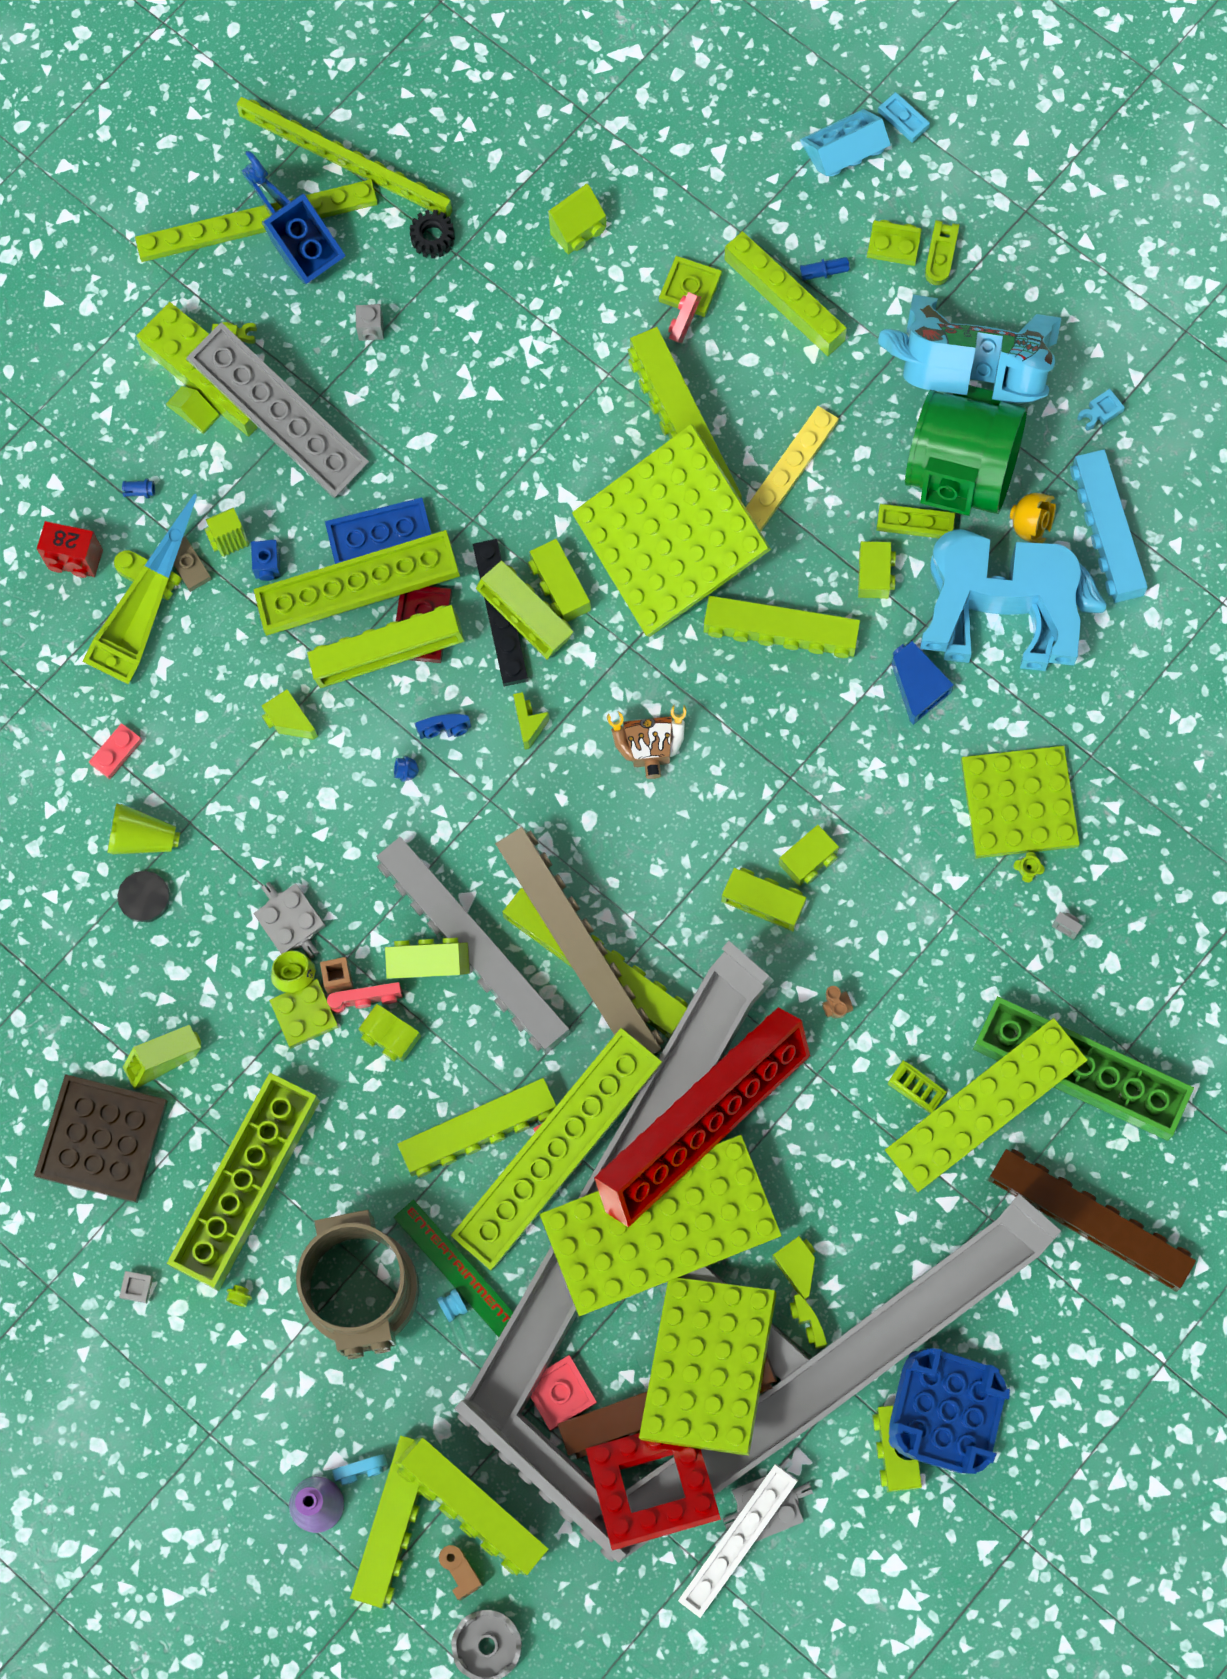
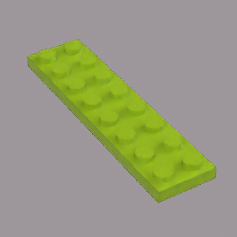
M447 530L253 590L265 635L268 636L460 577Z
M1052 1018L887 1147L885 1152L914 1189L919 1192L1075 1071L1087 1059L1058 1022Z

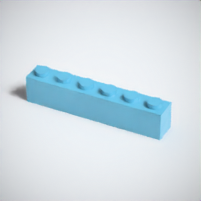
M1105 449L1075 456L1073 465L1070 466L1071 477L1073 481L1077 480L1078 499L1080 504L1084 503L1086 509L1084 518L1086 525L1091 526L1093 535H1091L1093 548L1099 551L1100 558H1098L1101 572H1105L1107 577L1105 582L1107 593L1109 596L1112 595L1114 603L1142 597L1148 587Z

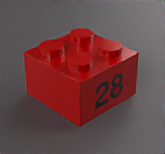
M47 521L44 522L36 548L49 570L57 573L68 571L81 578L96 576L103 552L94 531Z

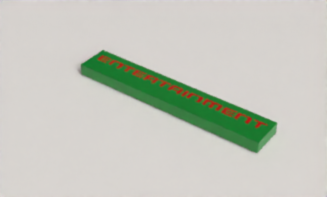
M413 1199L393 1218L492 1331L500 1337L513 1311Z

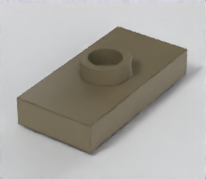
M186 537L182 538L173 565L191 592L212 579Z

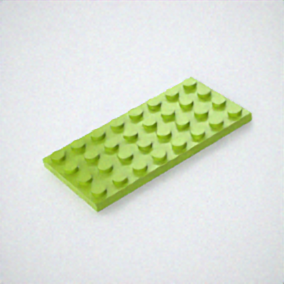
M742 1135L714 1146L630 1227H627L605 1212L599 1191L539 1214L579 1317L782 1236Z

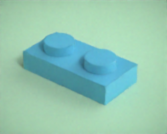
M896 92L878 107V113L911 143L929 129L930 123Z

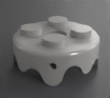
M482 1610L467 1615L461 1620L452 1637L451 1646L454 1663L460 1672L470 1679L504 1678L515 1668L521 1655L522 1641L516 1625L504 1614L493 1610ZM487 1637L491 1638L495 1643V1649L489 1655L483 1654L479 1649L480 1641Z

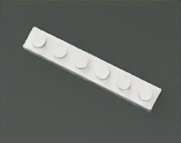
M775 1464L678 1600L682 1605L701 1618L798 1482L795 1477L779 1465Z

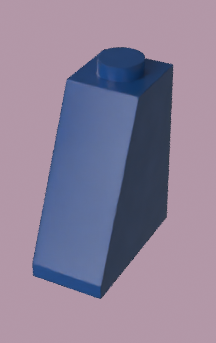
M911 641L906 646L904 644L900 645L893 652L894 656L891 666L909 720L914 725L952 693L953 684L919 647Z

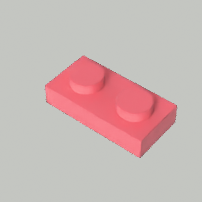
M688 292L687 296L684 295L681 298L678 306L680 313L677 319L674 318L668 329V332L671 333L669 339L678 343L683 342L702 298L701 296Z
M121 723L90 759L89 764L110 780L140 745L142 739Z

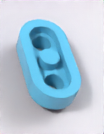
M385 1454L336 1468L332 1472L335 1482L341 1481L342 1485H347L358 1481L357 1476L367 1473L368 1477L384 1473L383 1467L388 1466Z

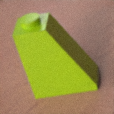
M187 1025L133 1047L123 1065V1069L134 1090L195 1058L201 1049L200 1037L196 1032H193L190 1025Z

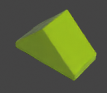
M181 386L166 403L167 407L203 434L220 417L218 412L196 389Z

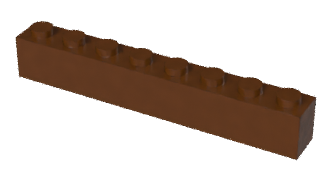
M1005 1149L988 1178L989 1182L1015 1197L1020 1194L1038 1211L1175 1292L1181 1289L1196 1260L1191 1258L1192 1254L1179 1246L1177 1248L1167 1244L1168 1240L1164 1236L1155 1232L1153 1235L1143 1230L1144 1225L1134 1219L1126 1220L1119 1215L1120 1211L1113 1206L1106 1204L1104 1207L1097 1203V1198L1091 1193L1084 1190L1080 1193L1072 1188L1073 1184L1063 1177H1058L1057 1179L1048 1174L1049 1169L1039 1163L1034 1165L1025 1160L1026 1156L1015 1149L1011 1151Z
M767 1353L760 1393L773 1389L772 1383L777 1382ZM647 1392L559 1423L558 1427L568 1456L576 1455V1458L580 1459L587 1456L585 1448L640 1433Z

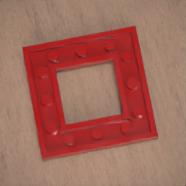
M640 1433L585 1448L612 1551L721 1520L701 1449L643 1441L639 1438ZM673 1455L685 1498L631 1513L620 1470Z

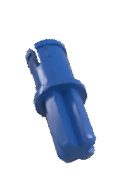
M847 257L828 261L821 259V262L800 265L802 281L819 277L826 279L828 275L848 272L850 269Z

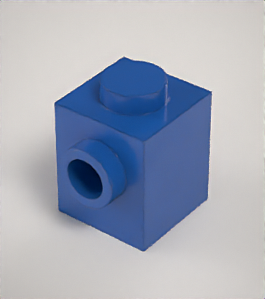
M252 541V571L255 578L262 581H270L274 577H281L280 550L277 541Z

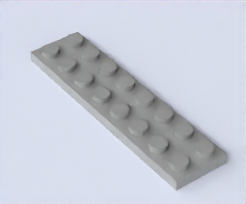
M222 322L186 358L189 363L333 498L368 464L369 461Z

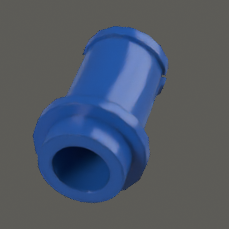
M148 478L144 481H123L122 491H125L122 493L123 497L145 496L146 499H149L150 496L155 495L154 481H149Z

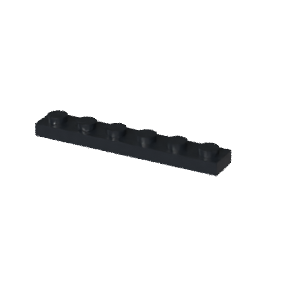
M497 539L472 544L480 579L502 560ZM484 598L503 687L528 682L517 629Z

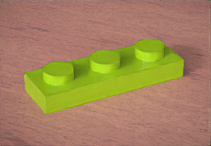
M880 504L876 531L940 538L953 530L955 513Z

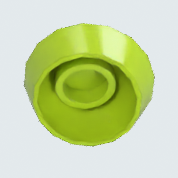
M299 951L284 952L273 962L271 970L272 984L283 992L300 991L307 987L314 979L316 972L314 963L309 957Z

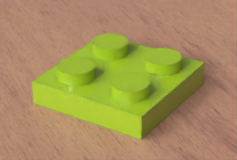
M675 256L660 293L659 302L678 308L680 300L684 295L687 296L688 292L694 293L702 297L695 314L705 317L721 279L722 271Z
M318 979L311 981L307 987L300 991L286 992L269 1000L290 1049L339 1028Z

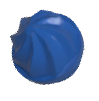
M408 756L396 758L394 778L405 782L417 776L419 768L415 760Z

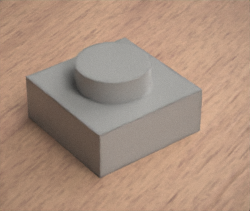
M1059 912L1052 924L1053 928L1073 940L1083 926L1074 915L1070 913L1063 914L1062 912Z
M125 1271L119 1298L147 1304L153 1277Z

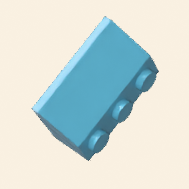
M865 109L800 139L802 146L817 171L825 176H835L841 172V169L847 166L858 165L863 161L862 159L870 155H879L884 151V148L891 146L883 119Z

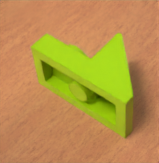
M523 692L513 694L524 749L526 750L530 749L549 722V713L533 715L530 700L524 699Z

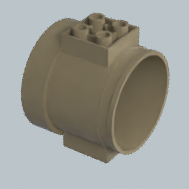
M369 1210L314 1220L317 1236L310 1241L303 1251L296 1273L298 1295L309 1320L323 1335L334 1341L337 1351L342 1356L348 1357L349 1360L364 1357L363 1352L374 1351L375 1354L391 1351L390 1347L397 1345L395 1336L408 1324L418 1302L419 1281L411 1258L397 1241L376 1229L374 1217ZM350 1239H370L384 1244L395 1253L400 1268L399 1289L388 1310L378 1319L358 1327H339L322 1320L317 1314L311 1298V1279L321 1257L333 1246Z

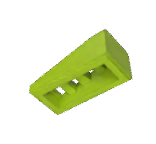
M904 1060L887 1084L930 1114L936 1109L947 1093ZM905 1072L908 1073V1078L901 1084L899 1080ZM915 1078L918 1082L911 1091L908 1089V1086ZM924 1084L927 1088L922 1096L919 1097L916 1094ZM933 1090L936 1094L928 1104L925 1100Z

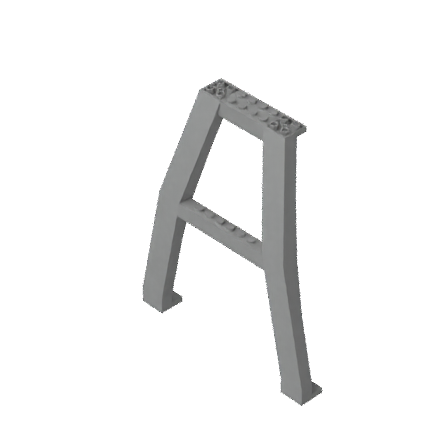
M730 941L722 948L724 950L723 954L710 967L660 1055L659 1059L663 1062L662 1065L639 1092L579 1198L598 1191L594 1177L599 1171L615 1159L640 1133H643L657 1117L669 1109L695 1082L699 1081L709 1072L712 1066L723 1059L753 1004L773 983L774 980ZM1018 1194L996 1221L813 1358L807 1357L771 1324L767 1354L775 1375L782 1381L776 1384L773 1389L759 1396L749 1456L701 1449L714 1495L822 1420L1038 1258L1061 1230ZM551 1246L464 1400H461L454 1409L459 1413L457 1417L467 1427L472 1425L479 1432L477 1436L487 1446L492 1444L500 1451L498 1456L507 1465L514 1464L520 1470L518 1475L530 1485L533 1482L540 1489L538 1493L549 1504L554 1502L561 1509L559 1513L569 1523L574 1521L582 1529L579 1532L591 1543L596 1541L602 1547L600 1552L609 1561L613 1562L616 1560L619 1563L650 1540L612 1551L594 1481L522 1415L543 1373L548 1368L578 1315ZM708 1266L678 1277L727 1284ZM674 1457L625 1490L631 1513L685 1498Z

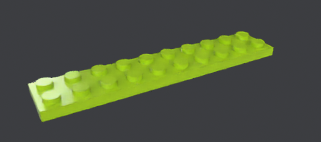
M620 1028L450 1236L489 1270H493L663 1062L623 1028Z

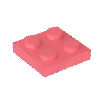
M570 1355L545 1370L539 1384L531 1395L533 1403L550 1432L556 1429L559 1423L570 1420L597 1404Z

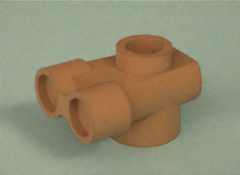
M837 986L827 988L825 995L827 1001L822 1003L827 1018H843L846 1013L853 1011L851 1000L846 991L841 993Z

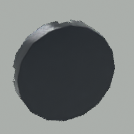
M149 871L135 872L126 877L121 883L117 894L118 905L124 915L132 921L153 922L168 909L170 892L165 881L156 873Z

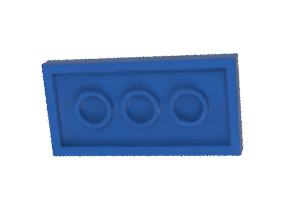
M423 498L325 521L335 564L431 535Z

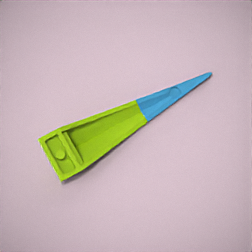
M196 494L191 497L96 634L82 662L129 685L145 649L197 498Z

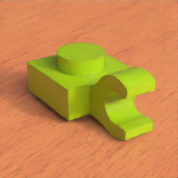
M222 322L242 342L247 344L256 343L255 336L247 335L249 331H257L256 324L246 323L241 328H238L237 325ZM212 324V331H213L219 324Z

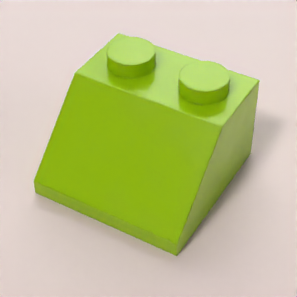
M588 183L548 211L550 234L568 255L574 250L578 251L583 248L592 237L600 236L607 227L606 215Z

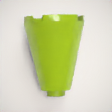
M116 803L107 853L117 855L172 852V847L178 848L180 832H175L176 826L126 805Z

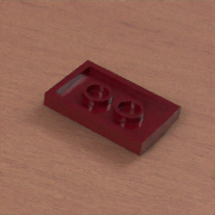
M427 586L401 594L399 596L396 621L401 622L410 619L415 614H425L434 611L439 606L451 605L452 590L449 588ZM444 648L409 660L441 663Z

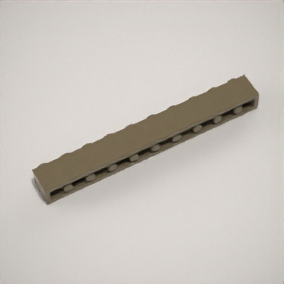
M520 827L495 843L613 1034L615 1035L620 1028H623L655 1056L663 1052L660 1046L664 1043L656 1029L652 1032L646 1024V1022L650 1021L649 1017L642 1007L637 1009L632 1000L636 997L628 984L623 987L618 978L622 975L615 963L613 962L609 965L604 957L608 954L607 950L600 940L595 942L590 934L594 932L592 926L586 918L581 920L576 911L580 910V907L573 896L567 898L563 891L566 888L565 883L559 874L555 876L552 874L549 867L553 864L545 852L540 854L537 850L536 845L539 842L531 830L526 832L523 827Z

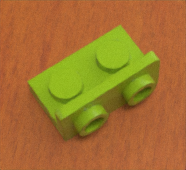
M874 220L867 258L915 266L922 229L911 224L899 225L893 224L888 220Z

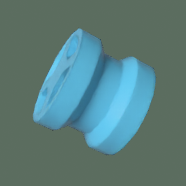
M456 1288L451 1290L450 1295L437 1298L449 1323L458 1314L464 1315L468 1313Z

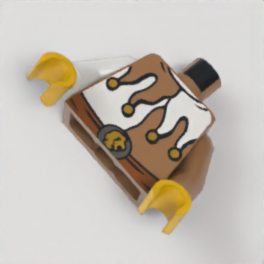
M674 704L671 708L670 717L623 722L621 712L618 711L619 719L616 722L611 721L610 714L608 713L607 720L613 727L611 731L616 749L627 761H632L634 767H645L647 779L661 777L660 765L669 764L670 757L677 754L684 741L685 722L682 719L686 716L687 709L685 705L683 706V713L680 715L674 712Z

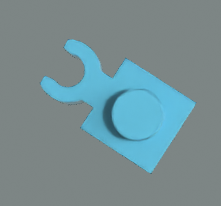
M1108 389L1090 401V409L1082 410L1077 419L1080 421L1087 417L1091 420L1085 427L1088 431L1094 428L1097 420H1100L1104 425L1121 414L1125 407L1114 393Z

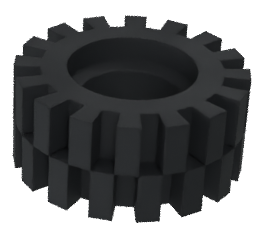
M426 210L425 216L422 213L417 214L418 220L414 218L412 220L413 225H410V237L413 248H416L418 254L422 252L423 257L426 258L428 254L431 255V258H435L437 253L439 257L444 256L443 251L448 253L450 251L449 246L453 247L455 240L451 219L449 217L446 218L443 212L438 215V210H433V214ZM429 228H438L442 232L440 238L433 241L426 240L423 237V233Z

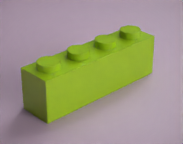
M501 560L480 579L476 590L547 660L568 642L573 634L568 622L560 619L553 612L550 604L542 601L535 594L534 589L517 576L516 571L511 566L506 565Z

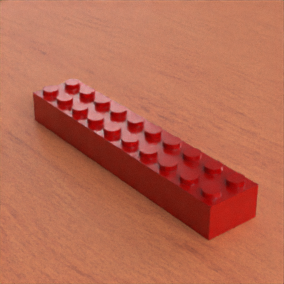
M779 1007L775 1009L753 1031L749 1032L736 1047L732 1048L723 1059L712 1066L709 1072L699 1081L695 1082L669 1109L657 1117L605 1168L601 1169L594 1179L605 1212L627 1227H630L810 1057L802 1020Z

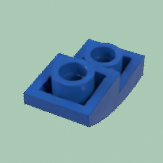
M463 714L439 715L414 723L420 739L436 737L443 729L448 738L453 735L454 737H459L471 728L468 715Z

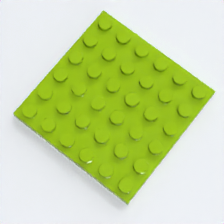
M692 424L572 512L641 629L648 637H651L771 550L696 427Z

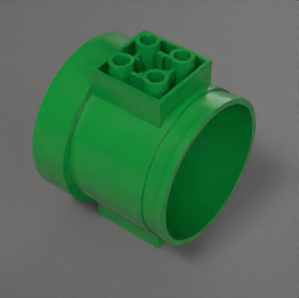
M972 385L968 386L967 395L930 390L924 401L912 440L906 468L905 485L909 487L915 486L922 490L921 504L970 516L972 507L999 514L1017 462L1026 424L1027 407L992 399L993 391Z

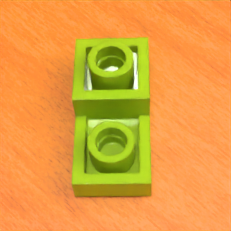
M800 1294L794 1295V1302L789 1303L792 1319L797 1318L799 1325L810 1323V1327H806L809 1344L814 1343L815 1349L825 1348L827 1343L817 1316Z

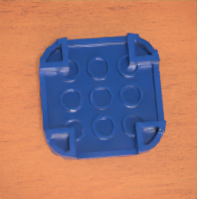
M930 1348L911 1352L902 1368L889 1423L890 1446L907 1458L956 1473L976 1474L983 1471L990 1463L994 1462L997 1453L993 1452L1004 1400L1010 1397V1388L1007 1389L1004 1378L999 1373L1000 1370L992 1365H985L944 1352L942 1349Z

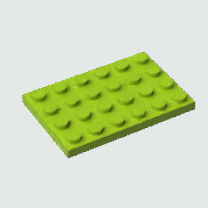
M675 1278L667 1282L639 1435L641 1440L749 1456L777 1294L775 1290L684 1278Z

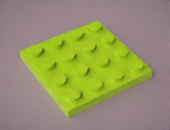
M1064 746L961 758L975 859L1079 847Z

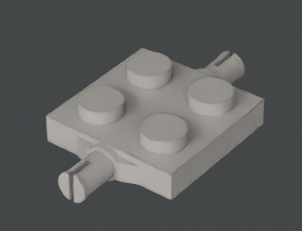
M267 882V887L263 885L261 889L269 900L266 905L253 914L281 954L303 947L310 959L315 957L312 952L318 955L319 951H317L311 940L326 925L296 883L284 892L277 893L271 882Z
M766 1476L732 1489L737 1503V1512L722 1518L724 1523L728 1522L724 1524L726 1529L731 1527ZM809 1482L790 1491L756 1541L804 1522L799 1510L798 1499L813 1494L812 1489L806 1490L811 1487Z

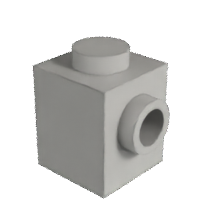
M380 304L356 305V330L359 341L384 340L383 314Z

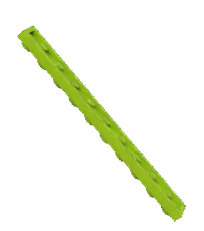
M241 97L236 105L240 117L367 180L371 179L373 183L432 212L433 210H438V215L441 212L445 213L446 218L451 215V200L441 192L435 193L429 190L423 183H415L407 179L401 172H393L378 161L373 162L366 159L362 153L358 151L352 152L346 149L340 142L336 140L330 141L324 138L318 131H310L295 120L290 121L282 117L275 110L271 109L269 111L253 99L247 100Z
M371 179L305 195L321 219L378 205ZM277 202L271 203L275 212L282 208ZM263 205L135 236L141 263L265 233L266 230L262 221L269 217L270 214Z

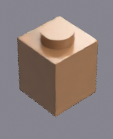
M346 957L320 962L324 988L328 994L354 989L350 966Z

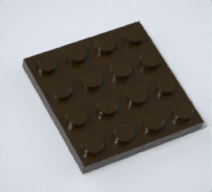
M65 1074L34 1177L138 1203L168 1101Z

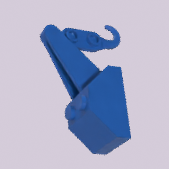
M246 151L245 154L251 163L246 165V168L241 170V172L270 214L269 217L262 221V224L271 242L286 264L303 284H307L346 255L305 194H300L292 201L288 200L265 178L268 176V173L252 152ZM257 184H261L282 208L275 212Z

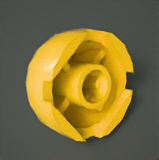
M1030 493L1020 499L1017 505H1013L1010 519L1013 520L1014 530L1021 539L1031 543L1045 542L1047 538L1042 537L1045 529L1049 532L1051 531L1055 518L1056 504L1051 503V500L1055 499L1054 496Z

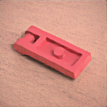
M397 982L335 992L328 996L327 1003L334 1013H342L345 1007L355 1006L358 1009L371 1006V1003L375 1002L393 1004L397 1002V999L403 998L400 983Z

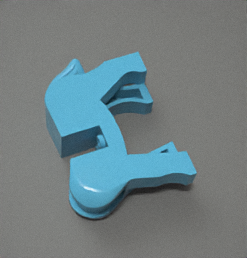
M963 529L949 531L938 539L933 549L930 569L940 595L934 607L932 622L922 635L920 649L943 651L944 660L969 663L971 658L969 609L1004 615L1029 613L1033 624V640L1023 653L1020 668L1046 671L1048 663L1075 665L1078 657L1081 623L1077 606L1082 612L1103 613L1106 611L1107 605L1099 594L1092 576L1078 562L1077 557L1071 550L1059 544L1016 542L1010 561L1009 580H1006L1002 576L987 578L990 539Z

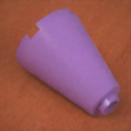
M310 1477L303 1480L295 1487L290 1496L289 1510L291 1517L301 1529L308 1532L319 1533L333 1528L344 1510V1497L340 1488L334 1482L324 1477ZM313 1498L314 1503L309 1507V1502Z

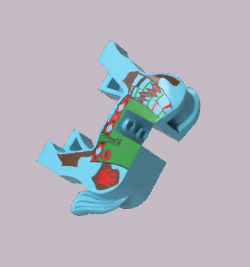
M913 295L906 331L908 335L893 329H884L879 334V345L892 356L905 361L903 377L913 386L926 390L967 395L970 379L994 383L992 396L994 400L1010 403H1029L1049 395V387L1046 385L1048 372L1055 365V357L1049 347L1057 344L1061 318L1036 314L1019 333L978 325L953 324L936 311L938 298Z

